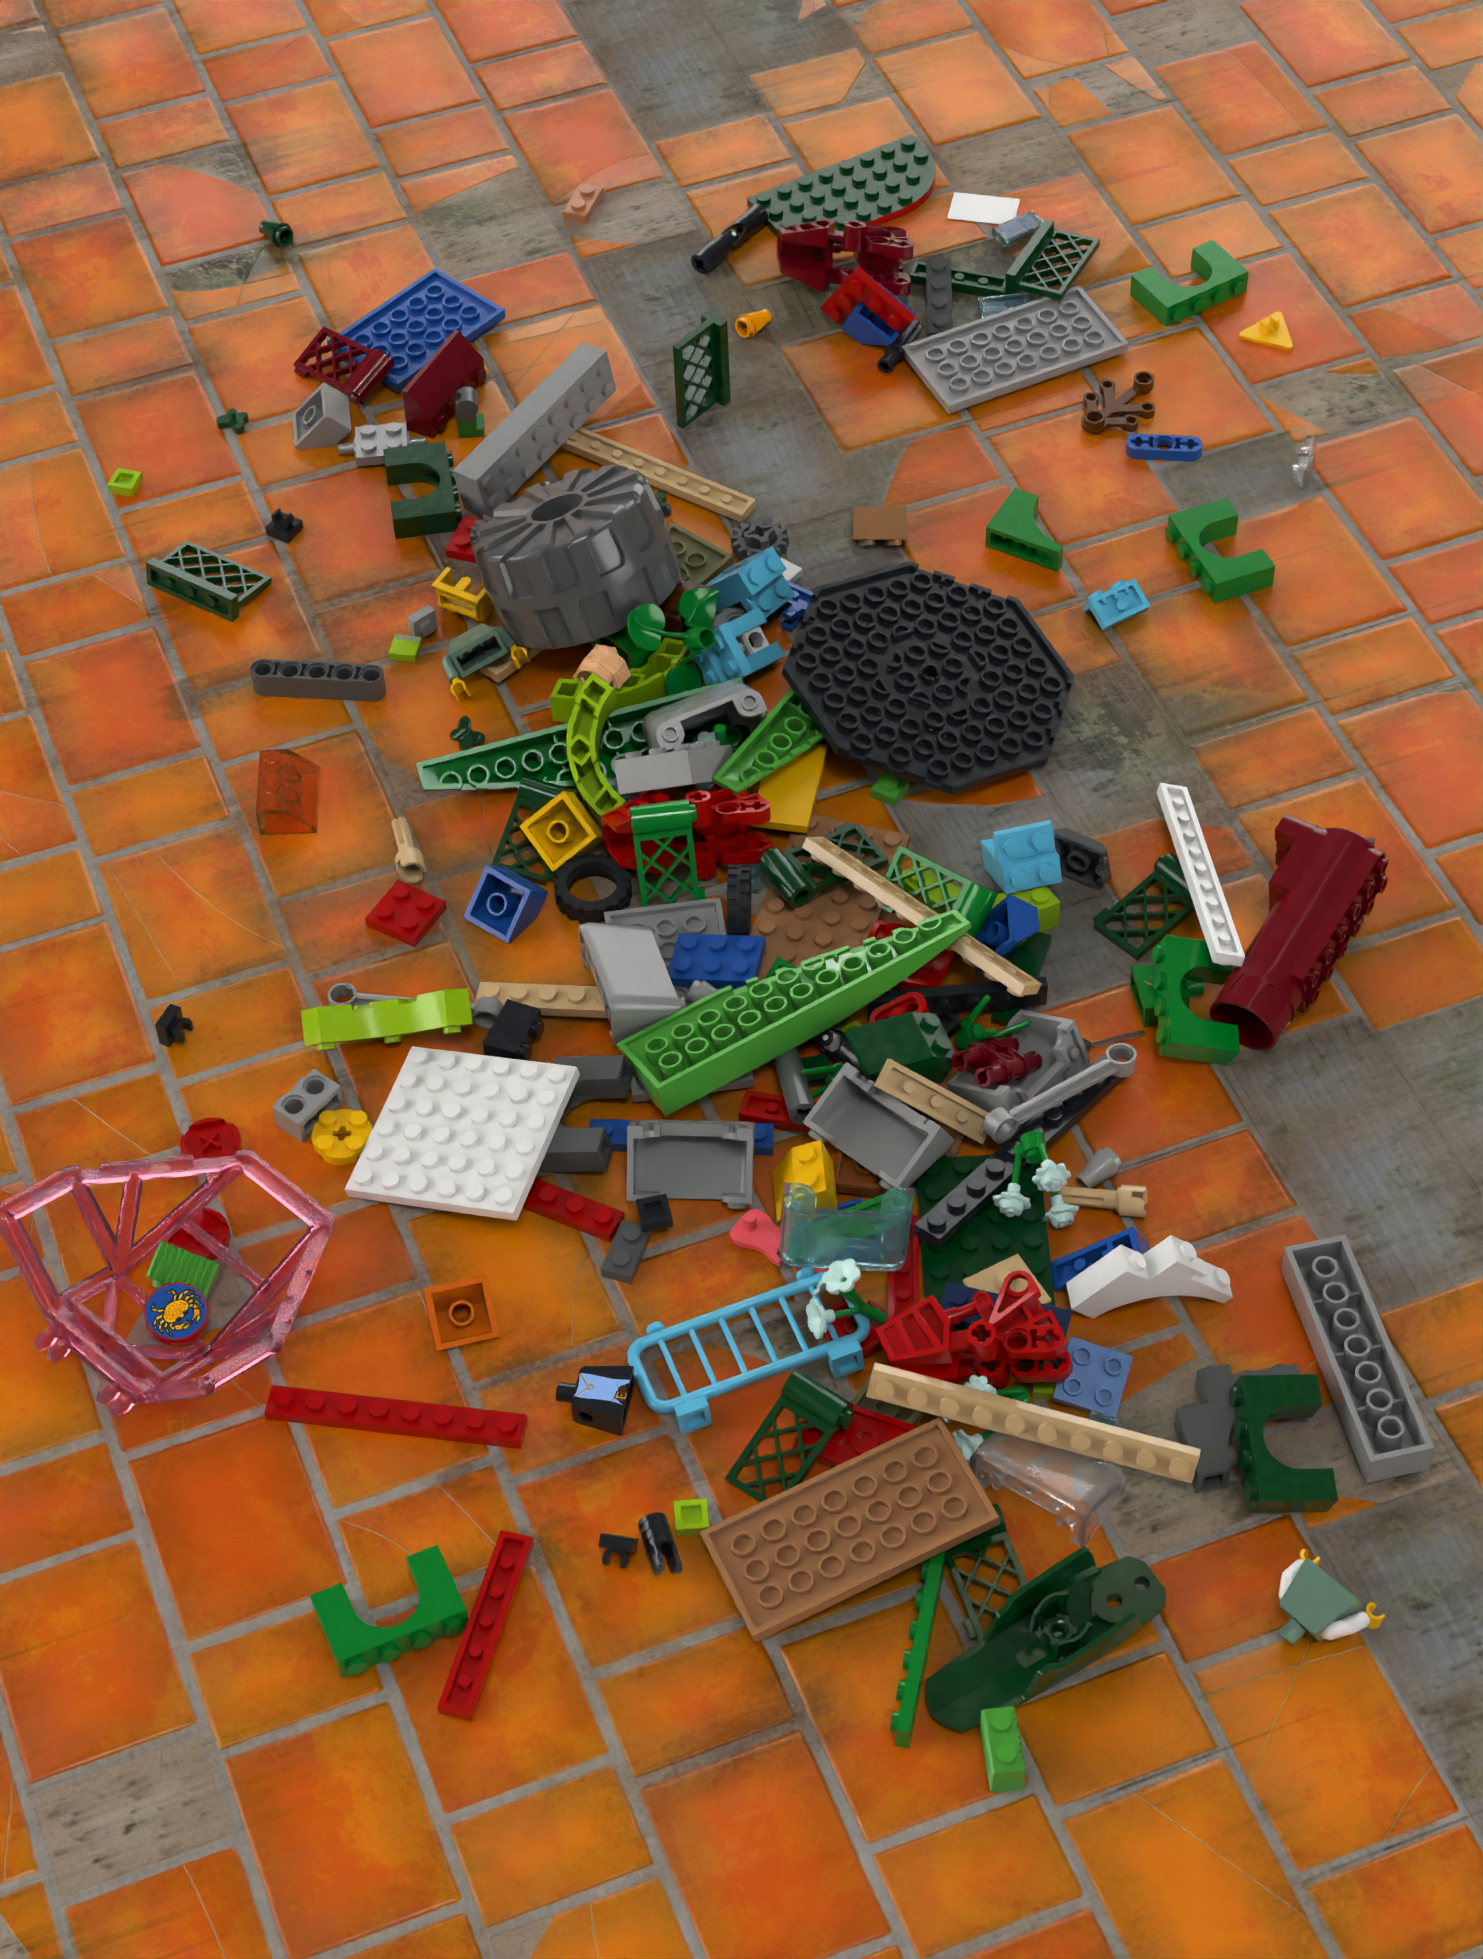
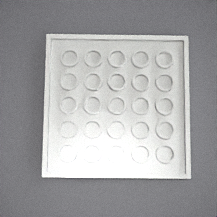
M412 1046L345 1187L347 1196L517 1221L580 1076L578 1068L575 1066Z

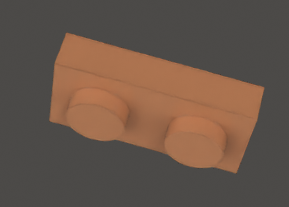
M580 183L563 211V220L586 224L603 197V187Z

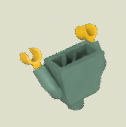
M482 623L449 642V651L443 657L442 665L449 682L452 684L450 691L457 701L461 702L459 694L463 691L469 697L471 696V691L465 682L461 680L462 678L508 652H511L513 663L517 669H521L520 659H526L530 663L526 649L518 647L519 644L513 640L505 627H491Z

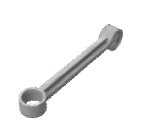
M346 982L335 984L329 989L327 994L330 1006L352 1004V1010L353 1006L367 1005L373 1001L396 998L411 999V997L359 993L354 985ZM343 996L352 997L351 1000L345 1003L335 1002L338 998ZM481 997L475 1003H470L473 1023L480 1028L490 1030L504 1005L492 997Z
M1125 1043L1110 1045L1106 1050L1104 1060L1009 1111L1004 1107L992 1110L983 1122L984 1132L995 1142L1004 1143L1015 1134L1018 1125L1111 1075L1115 1077L1130 1076L1136 1069V1050L1131 1045ZM1123 1058V1059H1126V1060H1128V1061H1126V1062H1118V1061H1115V1060H1113V1059Z

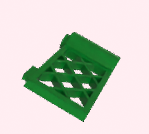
M688 799L629 807L642 907L648 906V900L654 893L666 900L665 904L677 903L675 899L684 888L693 894L694 900L706 899L705 888L698 886L692 835V822L697 821L695 804H689ZM686 835L687 845L680 854L668 846L675 836ZM654 840L660 846L650 858L641 851L640 841ZM664 849L676 857L667 870L655 861ZM687 852H688L689 860H687V859L684 857ZM642 858L647 861V863L644 866ZM680 861L690 867V873L683 881L671 873ZM651 865L663 872V875L655 885L644 878L645 872ZM667 877L679 884L670 897L658 889ZM690 880L692 882V888L687 885L690 882ZM646 886L650 888V891L647 894Z
M899 845L884 878L893 884L899 882L900 888L908 893L904 880L917 875L920 889L909 893V895L916 897L922 894L925 905L933 911L945 906L947 912L956 909L971 923L972 928L966 933L977 940L998 893ZM907 855L912 858L915 870L902 874L900 864L904 856ZM933 868L936 870L939 882L926 886L922 872ZM943 874H945V875H947V876H949V877L946 878V879H944ZM956 880L963 883L959 895L950 898L946 884ZM940 887L944 901L932 906L928 891ZM878 904V907L892 914L895 913V910Z

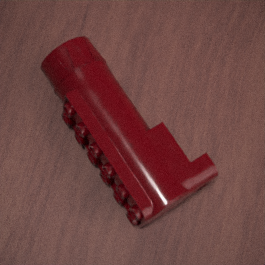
M1288 814L1283 816L1275 828L1277 847L1275 864L1278 865V868L1269 881V915L1245 951L1242 967L1236 966L1227 976L1222 990L1210 1007V1016L1213 1022L1238 1025L1240 1045L1261 1051L1272 1049L1283 1031L1294 1019L1296 1011L1304 1014L1310 1004L1314 1005L1316 1003L1322 983L1330 980L1337 959L1341 960L1347 951L1349 939L1357 936L1363 916H1368L1371 913L1377 893L1382 894L1388 882V877L1385 876L1388 866L1386 853L1377 850L1370 841L1356 832L1337 827L1324 829Z

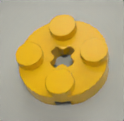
M351 1109L323 1111L319 1115V1120L313 1126L311 1133L312 1144L316 1154L318 1153L325 1162L333 1165H349L358 1161L357 1157L361 1155L373 1130L366 1113ZM346 1133L350 1135L345 1136L342 1141L338 1140L339 1134Z

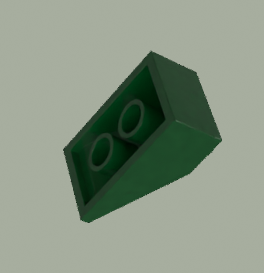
M908 1012L850 1028L845 1032L866 1079H877L887 1059H892L934 1083H942L953 1068L951 1058L956 1051L936 1013Z

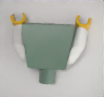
M1302 1549L1299 1559L1282 1572L1278 1593L1280 1599L1279 1606L1290 1619L1278 1633L1292 1646L1306 1632L1318 1642H1322L1325 1639L1331 1641L1354 1634L1365 1628L1376 1629L1381 1625L1385 1614L1381 1616L1371 1614L1377 1606L1374 1602H1369L1365 1610L1360 1611L1363 1607L1359 1600L1319 1567V1556L1315 1560L1309 1559V1550Z

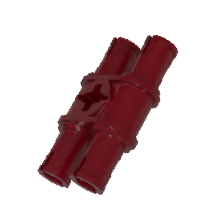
M1007 1035L1000 1039L988 1037L983 1042H973L969 1044L966 1050L955 1052L952 1055L951 1063L954 1068L958 1067V1071H964L973 1067L976 1070L974 1075L976 1084H981L980 1087L986 1088L992 1084L1006 1085L1011 1080L1025 1078L1028 1072L1041 1068L1042 1057L1039 1053L1035 1055L1036 1051H1030L1023 1055L1017 1052L1019 1050L1018 1039L1016 1037L1012 1039L1013 1035Z

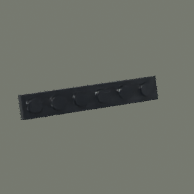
M1046 976L1034 977V979L1042 983L1038 993L1023 997H1017L1009 993L1007 986L996 981L891 990L866 1005L867 1021H869L871 1013L876 1008L909 992L922 994L929 1007L928 1013H936L937 1015H947L950 1012H972L986 995L990 996V1000L982 1011L1046 1005L1048 992Z

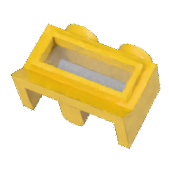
M446 567L431 585L436 587L439 606L447 608L450 612H458L468 616L473 621L484 622L495 609L485 587L477 596L468 593L472 587L471 578L462 577L454 586L452 568Z

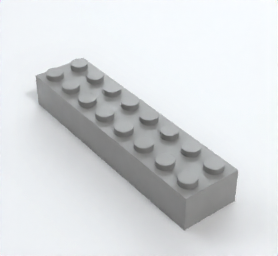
M582 342L453 470L464 509L482 517L484 514L491 517L493 510L503 502H506L616 391V386L605 350Z
M1346 1235L1284 1247L1281 1272L1365 1482L1369 1483L1429 1470L1434 1452L1433 1443Z

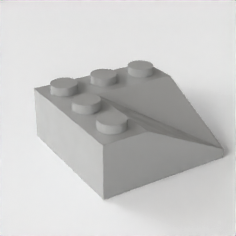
M720 740L674 745L673 752H666V747L649 749V755L642 756L641 751L624 753L625 759L614 760L618 793L620 795L712 782V777L733 755L732 745L720 746Z

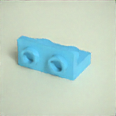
M1134 578L1127 582L1120 580L1111 585L1110 590L1106 592L1098 590L1087 597L1088 602L1082 609L1085 613L1089 611L1093 613L1103 631L1148 610L1151 605Z

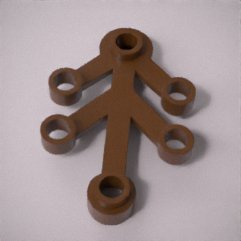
M1147 371L1137 372L1134 375L1133 386L1117 399L1114 398L1115 382L1110 379L1102 380L1099 392L1104 397L1105 408L1101 411L1097 409L1098 394L1094 392L1085 393L1083 396V406L1087 408V412L1081 420L1082 428L1089 433L1102 432L1106 427H1123L1127 432L1136 431L1139 424L1137 416H1111L1139 414L1144 419L1153 418L1155 415V405L1153 403H1128L1139 394L1146 395L1150 393L1154 388V375Z

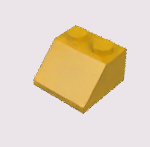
M562 791L520 825L522 831L552 872L561 869L566 861L571 862L573 857L586 855V853L603 841L602 832L576 795L569 791Z
M818 1140L792 1147L772 1172L778 1226L838 1211L833 1160L823 1142Z

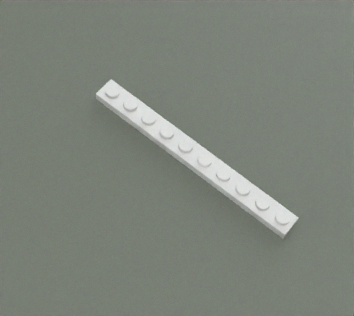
M1160 783L1157 789L1159 802L1212 961L1223 966L1233 965L1242 967L1245 955L1188 789L1184 786Z

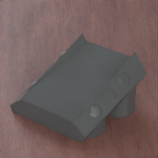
M1067 828L1054 830L1055 850L1059 854L1061 875L1090 888L1101 887L1105 881L1112 879L1107 850L1102 842Z

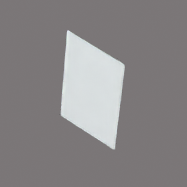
M954 192L947 218L1005 224L1015 219L1020 199Z

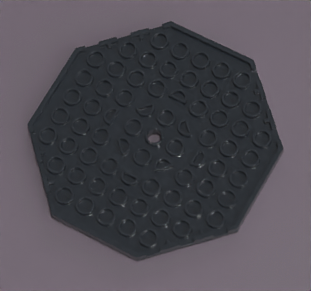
M910 561L815 587L788 658L785 661L782 675L836 755L948 794L961 792L1046 765L1075 676L1018 598L1008 595L1007 599L991 594L992 590L974 583L968 586L956 582V577L936 570L934 573L918 569L919 564ZM927 673L929 675H934L936 678L934 680L933 677H928L926 675L922 676V674Z

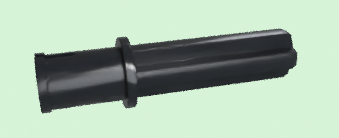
M918 320L912 321L896 338L893 344H889L886 347L885 354L877 363V367L881 372L890 373L895 364L902 361L904 351L901 346L912 343L922 330Z

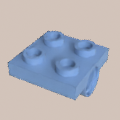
M1071 1336L1066 1349L1071 1356L1073 1371L1065 1380L1056 1382L1051 1400L1114 1421L1133 1356Z

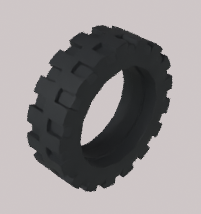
M586 853V856L580 857L578 855L573 857L571 862L566 861L562 865V870L558 869L556 880H554L556 904L559 905L560 912L562 914L566 913L567 918L572 921L578 920L580 924L587 922L601 923L605 921L604 912L624 910L631 903L632 884L630 872H628L627 868L619 867L613 857H607V854L604 853L599 855ZM599 876L607 878L617 886L616 890L609 897L599 901L581 900L570 893L571 887L586 877Z
M728 864L727 935L750 936L751 865Z

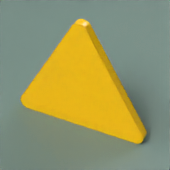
M1276 312L1239 333L1240 339L1285 350L1293 349V343L1282 312Z

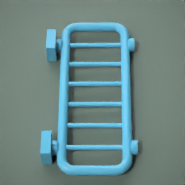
M806 1267L797 1272V1281L668 1328H665L663 1322L660 1321L649 1324L646 1328L647 1335L635 1340L629 1347L627 1360L629 1366L634 1367L636 1383L649 1409L663 1414L675 1412L677 1425L681 1434L684 1435L713 1424L707 1402L708 1399L826 1356H828L830 1371L834 1379L865 1369L860 1343L869 1336L871 1329L869 1318L860 1314L853 1315L858 1325L857 1330L841 1338L838 1337L832 1322L826 1323L833 1341L809 1349L785 1300L788 1297L809 1290L812 1297L817 1298L819 1304L823 1306L819 1295L816 1297L813 1295V1292L826 1271L815 1274L812 1268ZM845 1299L849 1308H854V1305ZM777 1301L780 1302L803 1350L800 1353L778 1360L755 1310ZM747 1312L750 1313L772 1360V1363L750 1371L747 1370L725 1321ZM716 1323L720 1324L742 1374L717 1382L695 1333L697 1330ZM686 1334L690 1335L712 1384L690 1393L686 1392L665 1344L669 1340ZM658 1344L681 1395L666 1401L657 1398L640 1359V1353L643 1350Z

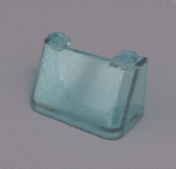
M784 1182L779 1253L782 1261L792 1267L829 1269L830 1264L836 1260L843 1262L846 1259H853L859 1270L886 1272L899 1270L905 1264L908 1254L914 1188H892L886 1191L882 1196L880 1212L816 1209V1195L811 1187L802 1183Z

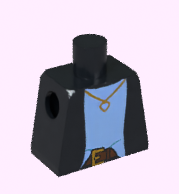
M583 1366L579 1370L576 1384L558 1382L556 1401L571 1403L573 1421L623 1436L635 1387L634 1367Z

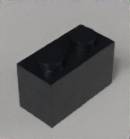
M507 999L483 1041L484 1055L528 1061L535 1040L540 1039L544 1031V1022L541 1020L540 1009Z

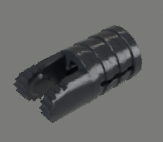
M655 1512L641 1518L638 1521V1528L641 1532L653 1574L663 1573L664 1558L662 1556H665L671 1573H681L683 1565L666 1514Z

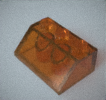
M289 749L260 750L256 816L260 836L317 833L320 767Z

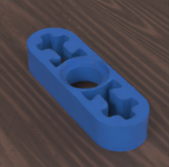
M1133 434L1126 440V454L1133 459L1193 462L1201 458L1203 443L1194 436ZM1159 446H1168V447H1170V449H1168V450H1162V449H1159L1158 447H1159Z

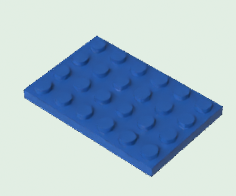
M434 268L339 334L372 350L379 349L388 355L395 363V366L382 383L399 392L407 386L454 330L460 331L471 342L506 316L504 308ZM331 339L327 341V345L331 344ZM348 346L337 349L338 355L348 352ZM366 355L354 357L355 363L361 362Z

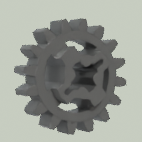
M759 516L757 521L748 518L747 524L739 522V528H733L731 547L733 554H738V560L748 558L773 546L780 558L781 554L787 553L789 535H787L786 528H781V522L773 524L772 518L763 521L762 516Z

